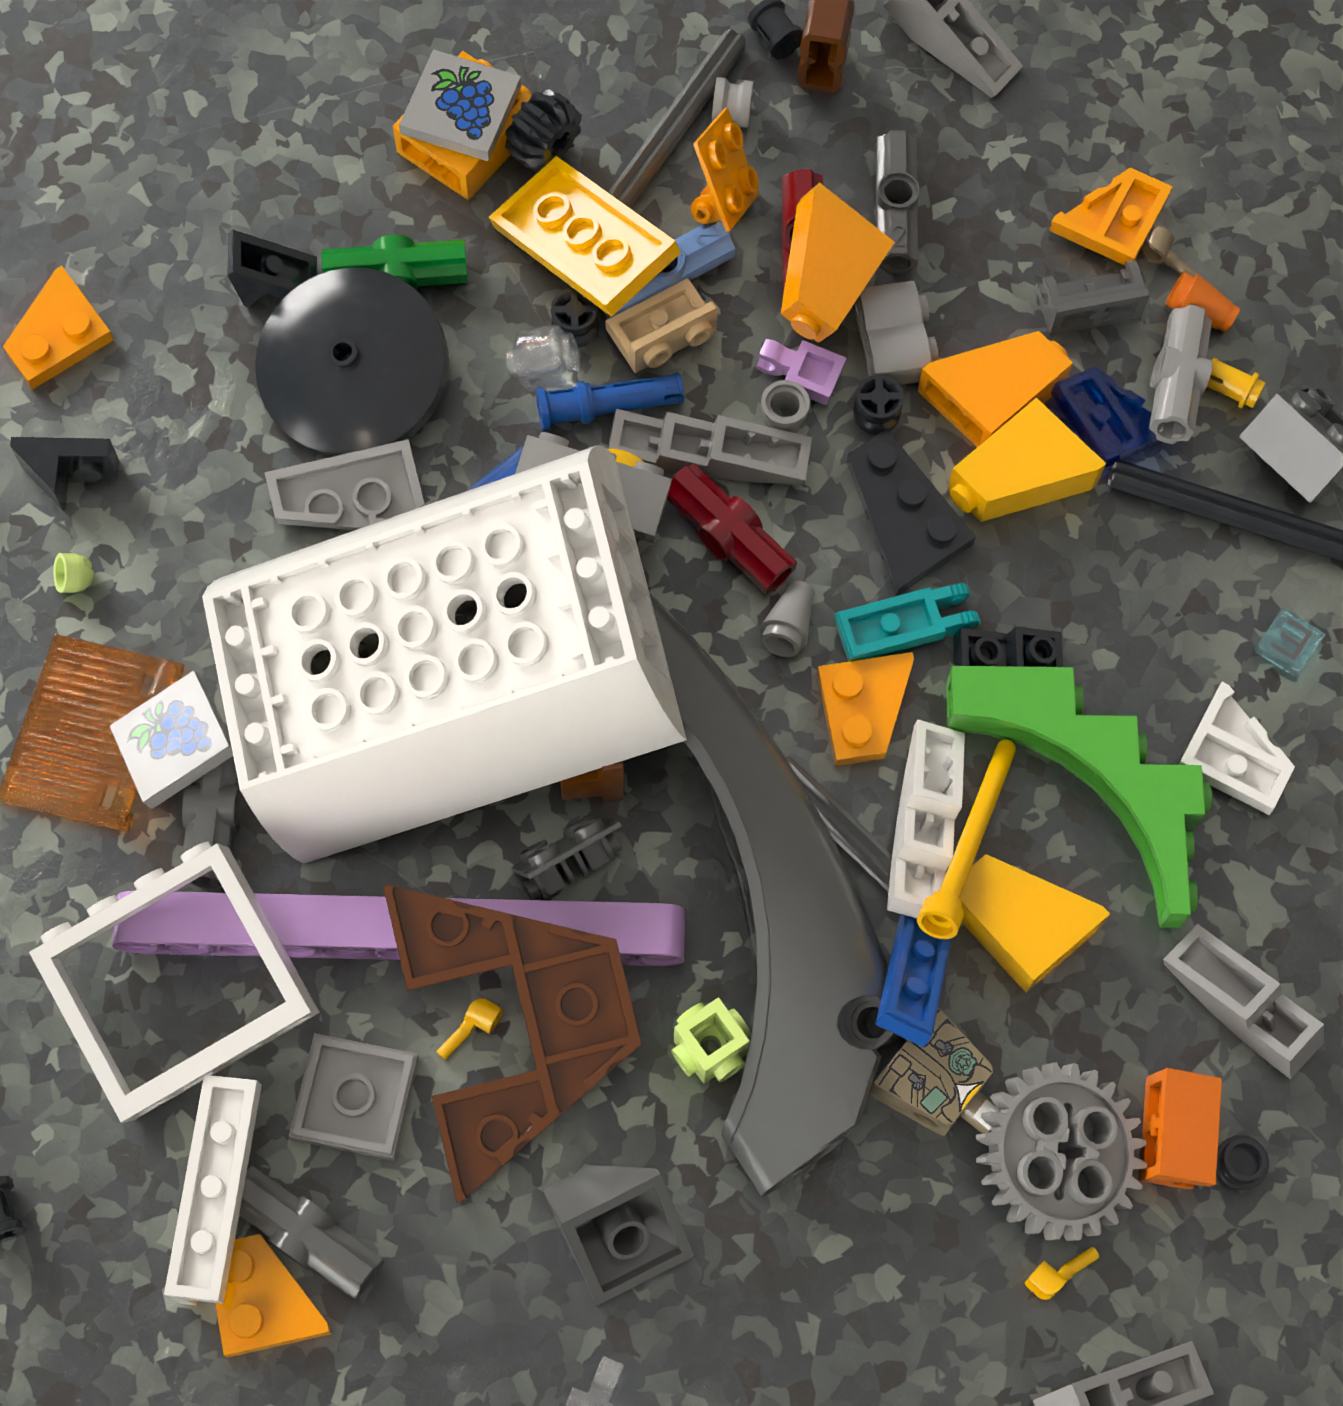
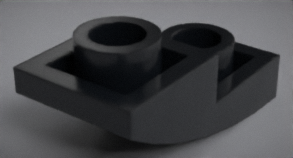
M1017 626L1008 633L960 628L954 634V666L1063 667L1062 633Z

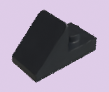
M231 230L228 233L227 276L243 305L250 307L265 293L284 299L297 286L317 276V256Z
M11 437L10 447L20 466L62 510L66 509L69 477H75L85 482H96L101 480L102 477L118 478L119 458L110 439Z

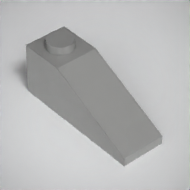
M887 0L883 4V7L912 41L991 98L996 96L1023 67L969 0Z
M1192 1341L1072 1383L1033 1400L1035 1406H1184L1213 1395L1214 1392Z

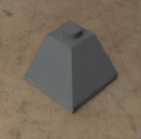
M591 1165L543 1189L559 1229L597 1306L695 1256L663 1178L657 1168Z

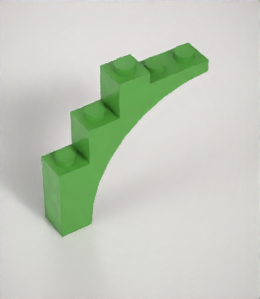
M952 666L946 682L947 728L964 733L983 734L1002 740H1011L1061 764L1090 786L1118 816L1141 854L1154 890L1159 927L1181 928L1191 915V912L1196 911L1198 902L1196 882L1189 881L1188 862H1192L1194 857V836L1192 831L1186 830H1195L1205 813L1210 812L1212 803L1211 786L1209 782H1203L1202 765L1145 764L1147 739L1145 733H1138L1137 716L1081 715L1083 711L1082 685H1074V667Z

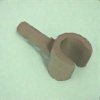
M1160 226L1154 227L1142 247L1143 258L1152 264H1162L1164 262L1179 274L1185 271L1194 276L1197 272L1170 250L1175 239L1171 231Z

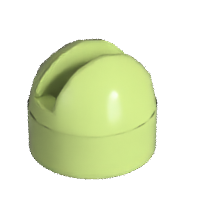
M76 553L57 554L53 574L55 587L59 593H76L84 591L91 585L94 580V571L89 559Z

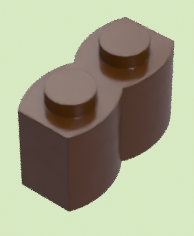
M809 0L800 45L801 58L797 73V79L802 89L835 94L840 89L851 38L850 29L855 8L854 0Z

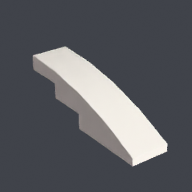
M918 719L913 728L895 829L887 910L914 918L918 917L925 898L940 890L946 870L953 857L954 824L962 808L965 733Z

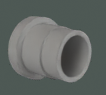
M780 380L772 383L765 389L761 398V411L765 418L766 426L793 433L798 432L801 423L809 412L810 399L807 391L794 381ZM778 409H788L792 411L794 415L790 417H781L775 414L774 411Z

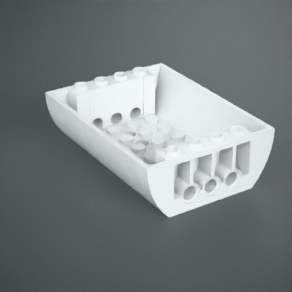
M593 446L214 580L202 596L240 791L272 839L285 852L303 864L687 740L615 456L603 446ZM515 584H525L527 595L523 603L515 608H506L504 605L506 591ZM465 601H476L477 613L474 619L468 624L457 625L455 621L457 608ZM369 634H378L379 646L376 652L368 658H360L358 647L361 640ZM322 650H329L331 661L328 668L321 674L313 675L311 672L313 657Z

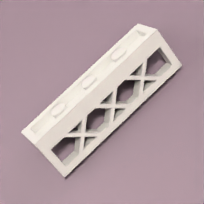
M204 1075L164 1291L165 1296L180 1304L197 1306V1301L224 1304L262 1086L257 1080Z

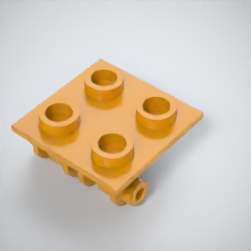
M724 108L693 143L708 184L702 190L700 196L692 202L691 214L696 222L702 224L722 221L725 231L729 232L758 197L759 179L756 170L749 166L745 156L742 131L739 125L733 122L729 109Z

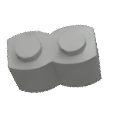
M914 281L871 286L863 289L855 302V311L864 347L868 376L886 375L895 379L900 385L919 382L922 368L928 363L938 360L936 339L934 336L927 337L923 324L929 322V307L926 295H918Z

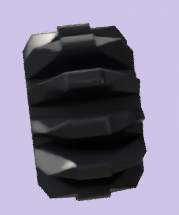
M549 88L541 93L536 91L527 103H521L518 113L512 115L513 122L505 132V135L508 137L505 148L512 153V157L518 162L538 173L554 157L557 156L562 160L565 159L567 151L574 147V139L581 132L579 124L581 123L582 115L560 93H555Z

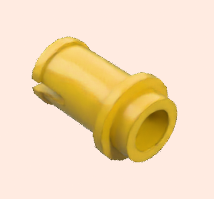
M1213 357L1212 370L1207 387L1238 401V407L1243 408L1245 405L1254 408L1265 388L1266 382L1258 379L1260 374L1257 372L1251 376Z

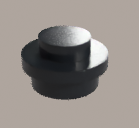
M1235 1135L1227 1138L1219 1145L1216 1173L1227 1186L1237 1190H1248L1256 1187L1266 1178L1269 1170V1157L1265 1148L1257 1140L1245 1135Z

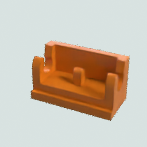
M1165 1068L1146 1077L1142 1139L1146 1140L1147 1145L1141 1148L1140 1159L1147 1163V1168L1139 1169V1182L1182 1189H1194V1185L1207 1187L1216 1185L1222 1078L1172 1068Z

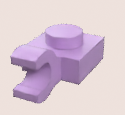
M766 339L759 353L760 359L756 369L772 376L786 375L785 380L800 384L807 391L809 399L827 406L847 358L802 340L798 351H794L779 342Z

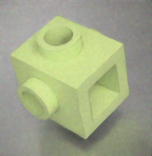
M719 997L706 1006L702 1002L696 1004L677 1019L678 1025L674 1027V1043L676 1047L671 1052L687 1076L690 1077L696 1073L703 1084L714 1077L719 1082H723L745 1066L742 1058L748 1053L750 1040L747 1037L751 1035L750 1030L740 1014L734 1008L728 1011ZM707 1040H713L719 1044L720 1048L708 1056L701 1047V1044Z

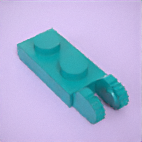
M959 583L934 590L928 587L836 613L834 622L848 662L875 658L944 639L945 636H954L960 628L975 629L981 624L977 611L970 610L941 618L938 610L960 604L969 599L971 595L968 585Z

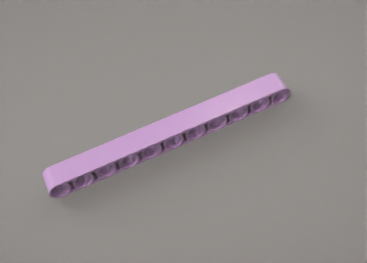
M134 891L120 892L117 894V898L120 900ZM174 891L114 926L112 947L123 952L261 957L226 893ZM254 893L289 957L400 960L385 897ZM446 898L617 939L623 966H675L685 961L686 910L678 905L663 903Z

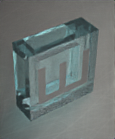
M1282 608L1254 652L1297 678L1326 634L1287 609Z

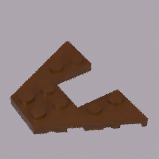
M385 885L383 889L407 991L512 965L537 1070L432 1096L456 1203L462 1202L637 1049L642 1042L617 939Z

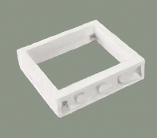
M209 842L196 845L180 856L183 861L181 865L167 873H164L163 869L160 868L142 876L134 882L136 891L118 900L116 895H113L95 903L87 909L89 918L71 927L69 922L50 929L40 937L44 944L29 952L121 1123L138 1119L203 1081L204 1075L212 1076L320 1013L230 849L226 846L215 844L211 847ZM213 869L286 1002L135 1090L130 1091L59 958Z

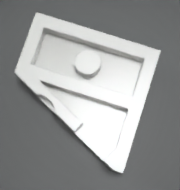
M1221 682L1179 765H1202L1203 782H1209L1211 786L1270 815L1295 766L1279 747L1274 746L1269 741L1266 730L1255 717L1250 719L1232 697L1234 694L1233 689L1228 684Z

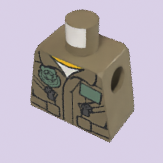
M940 1008L937 1010L933 1035L928 1043L922 1047L907 1040L874 1081L869 1092L878 1101L942 1136L949 1132L960 1117L982 1134L989 1133L992 1127L984 1122L981 1114L999 1111L993 1101L981 1092L995 1069Z

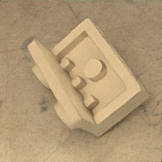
M686 278L607 319L606 330L634 373H637L646 367L656 368L661 366L671 358L673 353L688 345L694 347L706 342L717 331L718 308L713 301L705 304L690 280Z

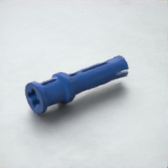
M680 373L590 387L589 383L579 381L572 388L546 391L544 387L535 388L537 411L542 431L550 430L553 424L579 420L582 425L590 424L591 421L595 420V416L615 413L616 409L632 411L661 405L684 403V395H681L684 393Z

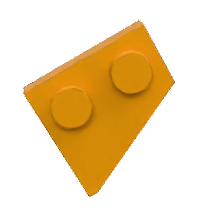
M1130 167L1113 178L1108 186L1097 188L1086 195L1082 204L1066 214L1062 211L1056 214L1051 222L1049 231L1125 265L1127 261L1136 260L1165 206L1173 186Z
M63 266L55 269L3 345V348L9 359L33 390L109 344L114 339L111 331Z
M261 1234L235 1239L224 1304L215 1303L223 1355L226 1358L332 1334L328 1322L320 1314Z

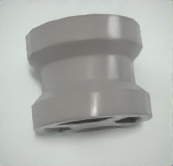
M717 77L712 122L724 108H728L733 122H736L739 127L749 128L754 81L744 80L740 84H733L727 78Z

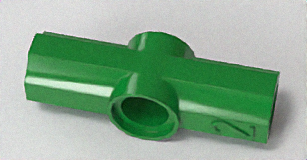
M392 234L378 238L373 243V246L322 249L323 273L354 267L375 269L402 279L415 290H417L418 286L468 283L464 239L414 243L407 236Z

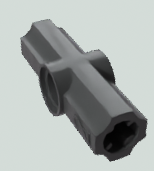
M890 130L887 134L877 136L876 202L874 218L876 227L895 242L878 267L885 270L887 274H904L910 269L917 268L918 265L917 204L920 187L917 182V137H913L907 131ZM889 200H899L903 204H895Z
M233 756L185 787L182 804V821L186 829L183 853L203 842H209L211 847L215 844H220L228 847L231 851L233 832L239 830L243 797L239 788ZM213 869L188 883L202 888L221 886Z
M253 1165L247 1170L239 1216L270 1237L268 1242L305 1269H308L310 1266L346 1295H350L355 1300H358L373 1283L385 1261L339 1228L340 1223L304 1196L301 1195L300 1198H297L279 1182Z

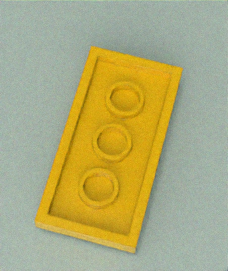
M557 156L489 216L492 225L498 232L611 317L681 254L674 239Z

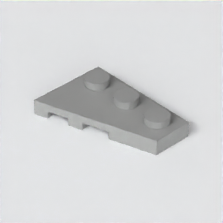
M409 439L264 472L277 524L357 530L417 509L425 504Z

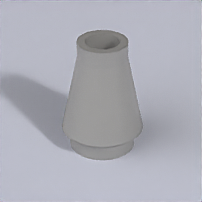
M797 580L788 582L784 593L761 624V643L771 653L782 657H793L799 653L800 649L807 645L811 607L815 596V591L809 584Z

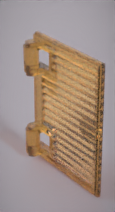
M54 634L0 786V802L129 833L134 820L131 810L138 790L110 725L174 684V681L180 680L184 671V664ZM145 676H154L148 696L139 695ZM108 785L117 787L110 808L102 807Z

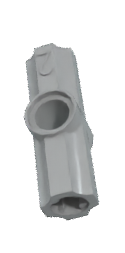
M1191 304L1183 308H1174L1169 315L1163 348L1157 357L1150 380V386L1155 388L1156 391L1149 429L1155 433L1157 440L1169 444H1174L1178 441H1189L1196 428L1199 400L1205 392L1212 370V360L1206 359L1212 320L1206 315L1204 308Z

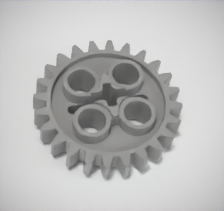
M1057 1062L1042 1065L1041 1071L1037 1067L1023 1070V1080L1019 1077H1014L1005 1081L1009 1094L1000 1092L992 1094L990 1097L999 1111L981 1114L984 1122L992 1127L991 1132L976 1135L977 1141L989 1146V1153L977 1157L976 1163L991 1165L992 1173L987 1175L981 1183L982 1185L997 1184L1000 1191L993 1198L992 1204L996 1206L1010 1203L1012 1206L1006 1220L1010 1223L1020 1222L1026 1218L1025 1233L1039 1234L1043 1229L1045 1240L1049 1241L1060 1240L1062 1234L1066 1241L1081 1240L1082 1233L1086 1236H1098L1101 1234L1100 1223L1104 1226L1117 1225L1119 1223L1114 1208L1117 1210L1132 1209L1133 1205L1125 1195V1191L1142 1190L1143 1185L1132 1177L1133 1170L1147 1168V1163L1135 1158L1134 1150L1144 1147L1147 1143L1146 1140L1132 1138L1131 1130L1136 1128L1141 1123L1140 1118L1125 1119L1123 1112L1128 1108L1131 1101L1129 1098L1116 1101L1111 1099L1116 1087L1114 1082L1103 1083L1097 1087L1098 1071L1096 1070L1086 1071L1080 1075L1078 1064L1064 1065L1060 1070ZM1064 1104L1068 1105L1069 1113H1067ZM1037 1107L1043 1112L1046 1119L1043 1132H1040L1034 1123L1033 1115ZM1086 1117L1094 1125L1095 1134L1092 1141L1084 1133L1083 1124ZM1058 1148L1065 1150V1155L1058 1153ZM1031 1161L1037 1165L1040 1171V1180L1036 1187L1028 1178L1027 1170ZM1081 1171L1087 1175L1089 1180V1190L1086 1196L1078 1187V1177ZM1054 1191H1057L1060 1197L1058 1200L1054 1197Z

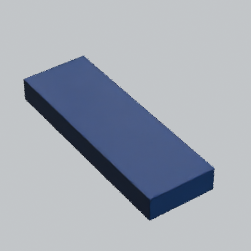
M900 914L875 1025L922 1047L928 1043L933 1035L952 938L938 939L921 930L918 926L917 918Z

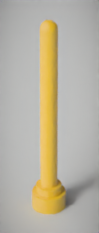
M1004 739L997 744L941 888L925 898L917 917V923L921 930L932 937L951 939L958 933L964 917L962 902L959 898L1016 753V745L1011 740Z

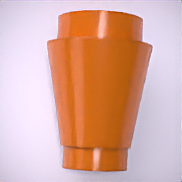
M1185 271L1174 284L1165 302V305L1171 309L1183 308L1189 304L1204 308L1206 315L1212 320L1211 328L1219 329L1224 333L1230 329L1240 311L1238 306L1232 304V301L1198 273L1192 276Z

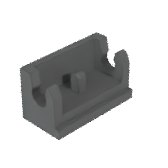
M1135 260L1125 262L1126 268L1120 269L1117 273L1063 283H1056L1053 275L1043 277V283L1038 284L1036 292L1049 335L1141 319L1149 298L1148 288L1145 287L1137 262Z

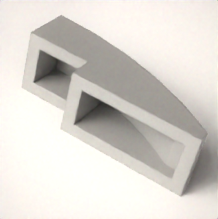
M1199 924L1163 959L1164 965L1218 1020L1290 1080L1324 1044V1024L1284 996L1281 993V984Z

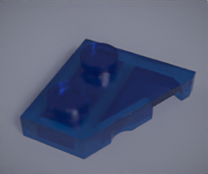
M1096 367L1057 382L1051 391V395L1081 440L1106 463L1104 468L1113 465L1116 460H1125L1163 443L1157 440L1155 433L1149 429L1152 413L1142 407L1146 400L1133 391L1120 387L1112 377Z

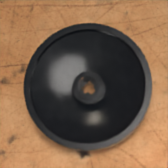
M357 267L342 268L319 274L292 290L277 305L267 320L259 339L255 360L258 390L271 418L299 445L326 457L338 456L410 439L426 424L438 406L445 389L449 368L448 346L443 328L434 311L421 294L402 279L389 273ZM351 353V356L347 360L343 361V358L347 354Z

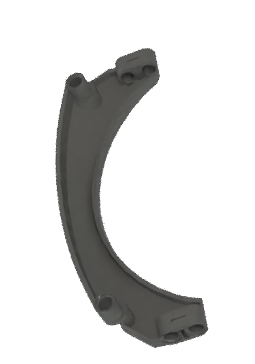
M432 499V500L428 501L427 503H425L424 505H422L421 507L426 506V505L431 504V503H434V502H437V501H440V500H439V499ZM515 584L506 591L504 596L506 608H515L523 603L527 595L525 584ZM649 592L687 739L684 742L694 754L717 793L735 835L749 884L757 949V992L754 1021L741 1085L724 1122L721 1136L763 1197L789 1182L845 1140L843 1135L860 1124L881 1059L877 1050L880 1047H889L897 1043L901 1036L888 1030L882 1036L875 1038L867 1029L868 1015L880 1006L888 967L854 880L827 826L786 757L760 719L720 667L681 623ZM465 601L457 608L455 614L476 615V601Z

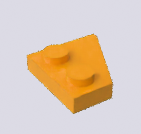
M913 652L818 666L817 678L835 766L885 759L913 665Z

